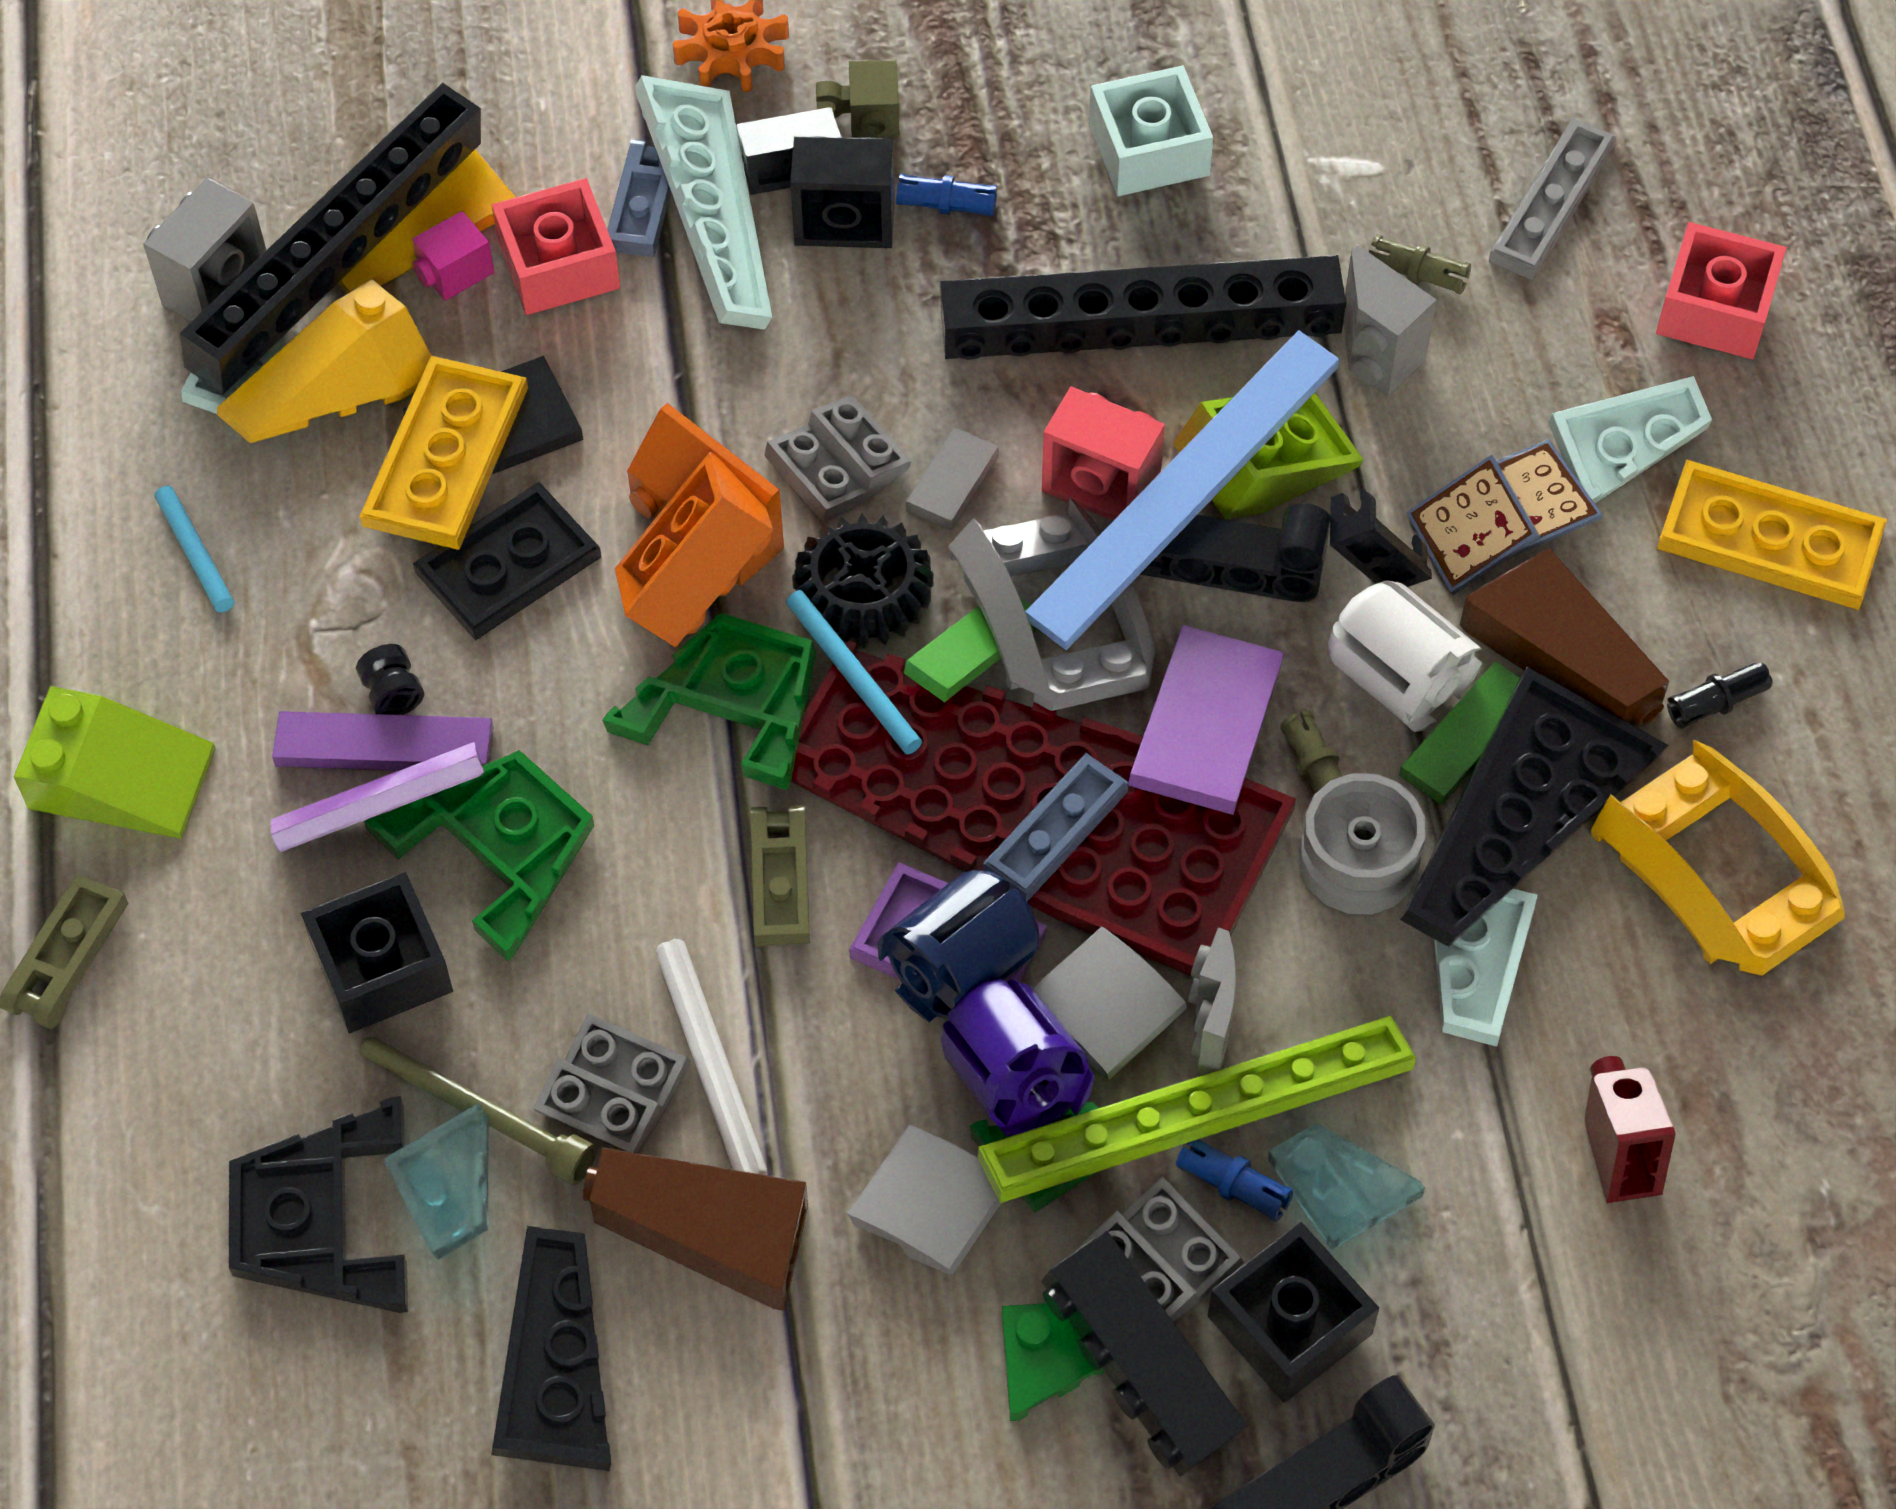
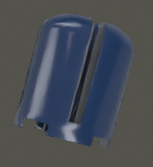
M973 870L960 874L882 934L877 943L879 961L888 956L893 970L902 982L895 989V992L912 1011L927 1022H931L937 1016L949 1020V1010L954 1008L969 991L981 982L995 979L1007 981L1031 961L1038 948L1039 929L1032 908L1018 890L1012 889L1009 891V882L992 871Z

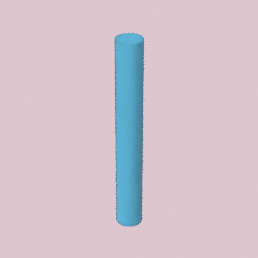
M171 486L159 488L155 492L154 497L214 609L219 613L230 610L234 606L235 601L176 492Z

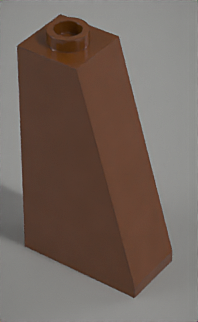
M1550 548L1466 596L1460 626L1466 633L1525 671L1527 667L1633 726L1635 724L1640 727L1645 726L1662 712L1664 708L1662 703L1670 681Z
M602 1148L598 1168L589 1167L583 1189V1199L590 1202L595 1224L770 1308L785 1311L808 1209L806 1182Z

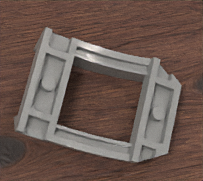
M1069 498L1068 513L1048 516L1009 526H1000L986 531L982 530L974 517L948 546L949 558L951 561L957 560L964 570V581L976 599L992 632L1007 674V686L1010 690L1022 687L1034 693L1033 702L1051 711L1149 689L1156 651L1146 617L1131 583L1111 604L1125 641L1046 659L1040 658L1030 623L1011 577L1072 564L1102 533L1091 516L1071 498Z

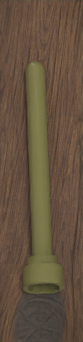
M367 1037L361 1042L360 1053L363 1057L546 1157V1164L552 1167V1174L573 1186L579 1184L585 1178L589 1167H592L597 1147L576 1134L569 1137L561 1134L556 1137L375 1037Z

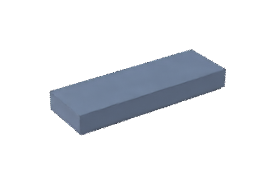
M1085 753L983 863V870L992 871L1007 880L1010 884L1009 891L1012 889L1018 890L1024 899L1028 901L1128 793L1129 782Z

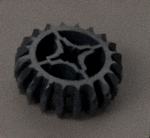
M861 513L857 523L849 524L841 516L837 523V529H832L822 524L819 538L807 536V541L804 544L805 551L798 552L795 560L796 570H794L795 574L792 575L793 589L796 591L802 590L810 602L813 603L833 630L838 633V636L844 643L851 637L859 638V643L865 648L869 638L877 637L886 645L889 640V632L893 631L904 637L906 631H908V623L919 624L922 618V609L928 608L931 602V587L934 586V573L931 571V558L927 550L921 549V541L918 539V535L906 536V529L903 523L888 528V522L884 515L876 523H868L867 518ZM836 567L839 573L833 576L832 583L824 586L822 582L826 575ZM901 574L904 581L891 594L887 588L893 585L892 579Z

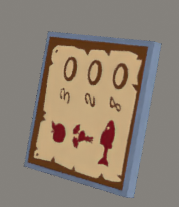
M1549 439L1497 460L1540 535V538L1512 557L1602 519L1603 514Z
M1490 455L1406 512L1418 535L1425 541L1428 553L1453 595L1540 538L1538 531L1493 455Z

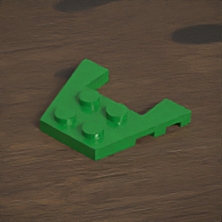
M720 613L672 655L674 663L657 678L648 676L635 688L637 695L621 710L614 706L602 720L608 733L645 745H649L675 703L759 729L761 731L740 764L744 776L787 790L792 780L816 657L813 642L803 637Z
M520 750L483 765L484 773H482V776L408 803L385 814L382 813L364 820L366 830L398 860L437 827L443 825L501 878L510 889L475 917L472 922L474 930L507 961L516 954L594 828L593 816Z

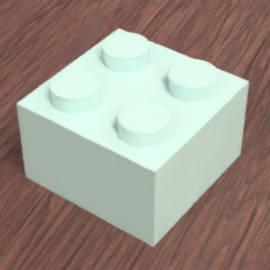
M1184 65L1096 84L1090 87L1089 126L1117 197L1210 176L1213 135Z

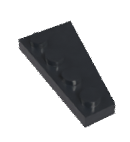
M527 1225L491 1455L610 1471L611 1455L606 1433V1412L600 1381L597 1335H595L593 1300L584 1233Z

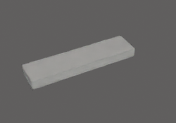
M1572 118L1493 246L1489 262L1534 280L1613 150L1617 136Z

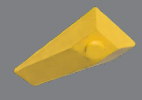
M372 279L327 307L217 407V415L249 443H254L309 426L311 419L334 412H338L340 417L356 413V406L382 399L385 405L400 401L415 392L432 355L406 306Z

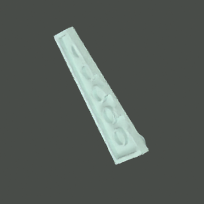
M641 75L635 86V93L719 323L765 330L772 319V313L730 91Z

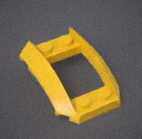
M1693 740V754L1623 801L1620 802L1610 794L1591 828V837L1597 842L1604 840L1619 852L1620 861L1640 877L1667 904L1703 950V958L1710 964L1718 959L1739 963V971L1763 976L1845 919V910L1835 874L1803 829L1761 785L1713 747ZM1729 798L1743 808L1767 831L1803 875L1734 923L1701 878L1667 842L1668 839Z

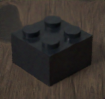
M794 136L790 181L794 246L892 248L895 209L893 139Z
M406 872L301 913L311 945L349 1034L454 992L445 959Z
M1299 1222L1211 1290L1207 1316L1282 1402L1285 1403L1373 1334L1379 1306L1302 1222Z

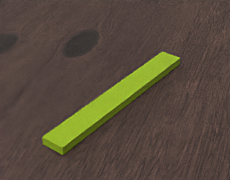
M1390 1015L979 1146L978 1160L999 1203H1003L1414 1070L1416 1056Z

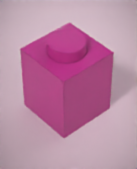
M463 211L412 238L416 260L412 262V267L416 276L426 288L433 286L444 301L495 273L489 241Z

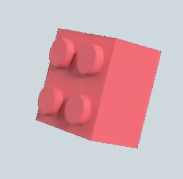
M587 178L491 204L498 243L525 315L621 289L616 250Z
M1688 222L1664 300L1656 334L1754 360L1787 247Z
M1070 386L1043 433L1042 492L1069 502V498H1071L1081 508L1114 521L1161 472L1165 424L1155 420L1147 413L1134 412L1109 402L1097 393H1087Z

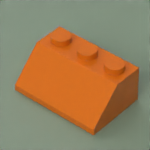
M666 403L660 408L627 470L630 487L629 499L641 515L646 518L651 516L656 518L707 454L711 452L717 456L765 505L773 528L771 539L765 550L757 557L751 556L739 571L736 583L742 586L784 549L780 489L669 403Z
M711 452L707 454L615 567L625 616L674 647H677L687 634L692 635L701 627L705 620L707 609L719 595L725 596L731 591L737 582L741 568L751 556L757 557L765 550L773 531L765 505Z

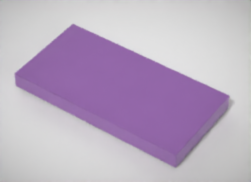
M1182 625L1131 770L1128 786L1234 815L1280 672L1284 652Z

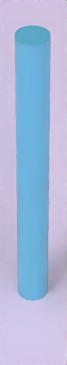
M802 590L792 593L786 600L787 606L905 754L915 752L922 744L920 737L813 603L810 602Z

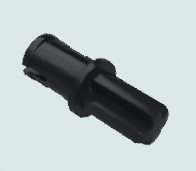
M1752 663L1722 677L1714 673L1708 676L1706 682L1700 684V686L1667 698L1669 702L1667 703V709L1674 724L1678 728L1683 729L1698 722L1700 719L1718 712L1724 715L1732 712L1734 704L1769 690L1772 687L1773 680L1769 674L1768 667L1764 663Z

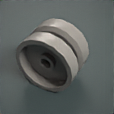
M1351 773L1329 781L1314 794L1305 814L1299 856L1300 873L1309 891L1326 906L1347 914L1372 915L1393 908L1411 891L1418 874L1421 861L1420 856L1426 839L1425 815L1417 799L1400 783L1378 774Z

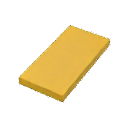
M475 149L338 284L346 294L372 279L382 286L413 269L412 262L416 260L412 238L461 211L467 215L481 232L495 224L491 204L516 197Z
M431 356L359 517L362 527L459 550L528 390L527 378Z
M1686 459L1657 549L1859 610L1887 519Z

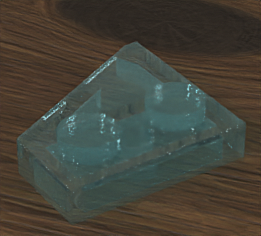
M479 1103L383 1159L430 1251L437 1259L442 1258L488 1230L489 1117Z
M1317 1123L1273 1147L1268 1153L1267 1160L1286 1187L1293 1189L1294 1198L1331 1250L1422 1198L1425 1190L1421 1181Z

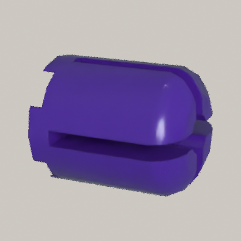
M1002 979L981 982L969 991L954 1008L949 1010V1020L943 1024L941 1036L945 1059L990 1119L999 1126L1006 1136L1011 1137L1054 1123L1069 1110L1075 1116L1081 1111L1091 1095L1095 1075L1089 1068L1085 1052L1028 984L1015 980L1006 982Z

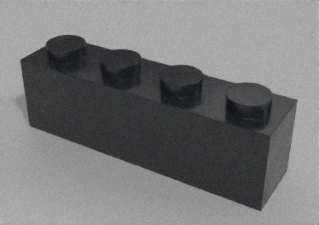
M1107 1230L1048 1271L1041 1281L1046 1288L1043 1291L1046 1304L1060 1321L1069 1320L1081 1337L1077 1344L1082 1355L1095 1370L1104 1369L1116 1386L1112 1393L1117 1404L1130 1419L1139 1418L1151 1435L1147 1440L1148 1445L1163 1467L1166 1469L1173 1467L1181 1477L1248 1427Z

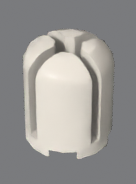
M1383 581L1369 586L1353 597L1340 613L1339 621L1335 622L1328 641L1329 655L1334 665L1413 732L1423 731L1435 724L1437 720L1430 714L1452 694L1460 699L1482 665V662L1474 656L1476 651L1481 650L1476 643L1405 585L1393 581Z

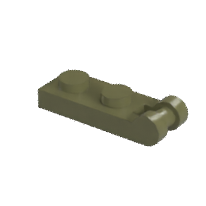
M789 805V811L767 812V807H751L755 946L810 944L805 805ZM789 832V837L768 838V833Z
M76 874L5 985L0 996V1008L15 1015L25 1012L33 1016V1021L36 1024L48 1029L55 1028L64 1015L68 999L129 904L125 894ZM38 980L49 983L42 995L32 991Z

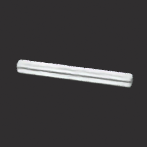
M681 939L663 942L656 949L657 958L733 1170L767 1175L765 1162L685 942Z

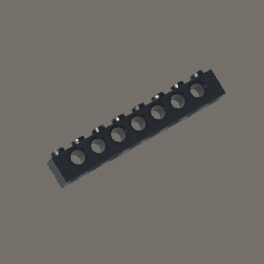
M442 82L180 332L184 368L224 395L481 144V108Z
M1338 255L940 281L941 321L945 359L962 358L973 360L979 357L1026 356L1033 353H1075L1080 350L1110 348L1123 350L1130 347L1156 345L1171 347L1186 343H1225L1232 340L1247 339L1274 340L1279 337H1292L1298 330L1307 336L1322 337L1328 334L1342 333L1346 308Z

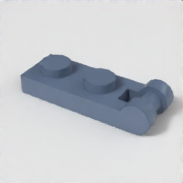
M631 140L607 230L616 253L655 257L671 189L656 148L648 146L647 141Z

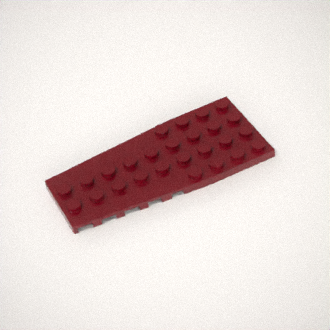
M847 641L845 645L920 737L922 744L915 752L905 754L833 664L805 710L791 780L792 783L950 865L964 872L983 870V863L1085 753L1129 782L1130 773L1143 736L1083 717L1081 723L1057 716V710L1051 711L1035 702L1032 707L1005 699L1006 691L987 685L984 691L965 686L946 702H943L904 674L906 665L904 658L888 653L886 658L882 659L858 651L855 642ZM1245 778L1234 815L1129 786L1128 793L1027 903L1059 921L1092 935L1103 926L1137 954L1191 976L1193 964L1200 946L1211 947L1218 928L1229 931L1231 937L1295 809L1296 798Z

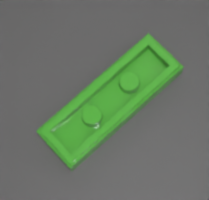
M1020 598L1026 611L1031 605ZM976 607L906 661L904 674L943 702H946L1001 659L992 632L980 607ZM1030 623L1032 632H1036L1038 629Z
M1495 661L1401 765L1399 776L1443 805L1475 769L1520 677Z

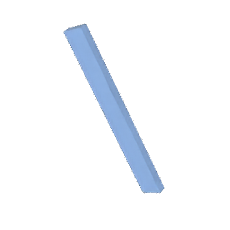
M1298 330L1025 611L1029 623L1063 649L1067 650L1338 369L1339 358Z

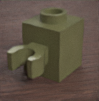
M897 59L849 61V85H840L834 81H820L816 83L817 109L831 107L835 118L842 114L851 113L852 137L877 138L882 136H900Z

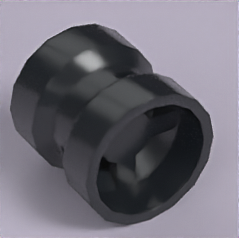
M384 644L372 648L363 654L356 665V671L362 685L371 689L369 699L376 714H407L422 702L425 695L418 677L409 672L411 663L405 649L398 644Z

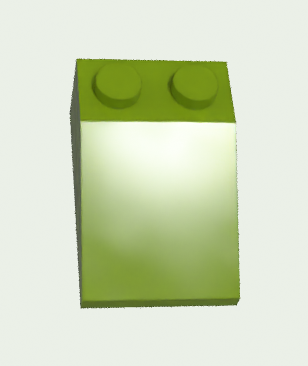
M1314 393L1215 495L1212 501L1227 520L1262 514L1360 467L1364 459L1318 395ZM1233 397L1200 402L1173 442L1177 451L1180 453Z
M50 686L13 777L27 808L30 810L182 839L216 748L211 741L104 696Z

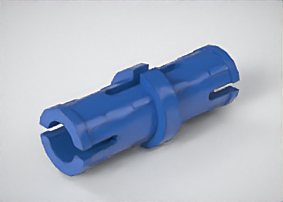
M900 173L896 204L939 209V214L950 215V211L993 217L996 208L997 185L954 181V176L944 175L943 179Z
M1200 1139L1187 1143L1191 1147L1190 1150L1184 1146L1182 1147L1176 1161L1177 1168L1186 1170L1218 1188V1195L1227 1201L1235 1198L1266 1215L1273 1222H1278L1283 1216V1212L1279 1210L1280 1207L1287 1210L1293 1197V1189L1285 1187L1252 1169L1250 1160L1241 1155L1234 1159Z

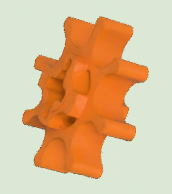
M711 0L712 11L705 15L693 14L685 8H681L678 11L680 33L692 35L693 37L673 42L674 62L676 65H683L689 61L696 60L703 62L698 67L700 86L711 87L716 76L730 73L731 76L739 77L742 91L749 92L753 89L752 67L768 65L779 72L784 70V48L769 43L789 38L788 17L785 14H781L772 19L760 18L759 16L764 12L763 0H749L746 4L736 7L724 3L723 0Z

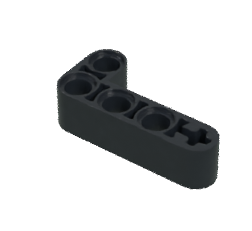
M1310 503L1293 504L1285 510L1282 527L1279 529L1197 514L1139 575L1292 602L1311 601L1316 598L1319 592L1329 538L1330 515L1326 510Z
M1399 1375L1387 1377L1361 1396L1354 1407L1353 1415L1350 1419L1229 1494L1211 1509H1344L1418 1460L1429 1446L1435 1424Z

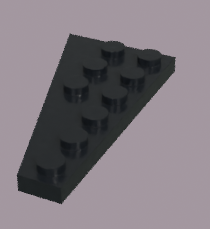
M1527 667L1520 676L1400 920L1450 947L1604 807L1610 794L1615 797L1652 764L1669 745Z

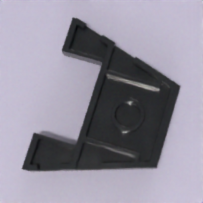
M401 1096L383 1100L380 1102L381 1107L354 1117L353 1113L332 1120L331 1127L301 1138L297 1134L229 1161V1270L233 1277L397 1313L408 1312L407 1262L404 1254L346 1260L345 1159L348 1157L405 1152L404 1105Z

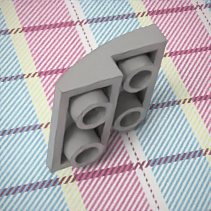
M852 394L812 410L808 425L767 441L764 453L768 461L822 523L866 501L910 468L911 464L908 456Z
M1103 926L1032 988L1085 1052L1088 1065L1109 1080L1187 1009L1183 998L1156 970Z
M1221 928L1217 929L1211 947L1200 946L1191 972V977H1194V981L1189 993L1188 1002L1196 1004L1193 1026L1194 1032H1197L1191 1057L1199 1059L1197 1077L1223 1069L1228 1047L1236 987V964L1229 931Z
M588 1013L565 1060L557 1059L533 1109L540 1114L622 1151L638 1153L670 1103L691 1061L682 1054Z
M909 1124L847 1214L855 1227L899 1244L908 1258L953 1275L1001 1203H999L978 1157L940 1137Z
M1163 1176L1123 1214L1117 1210L1075 1249L1077 1251L1107 1230L1173 1322L1211 1293L1214 1287L1229 1277L1244 1263L1241 1256Z

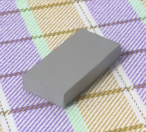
M953 427L906 500V512L952 531L998 458L999 446Z

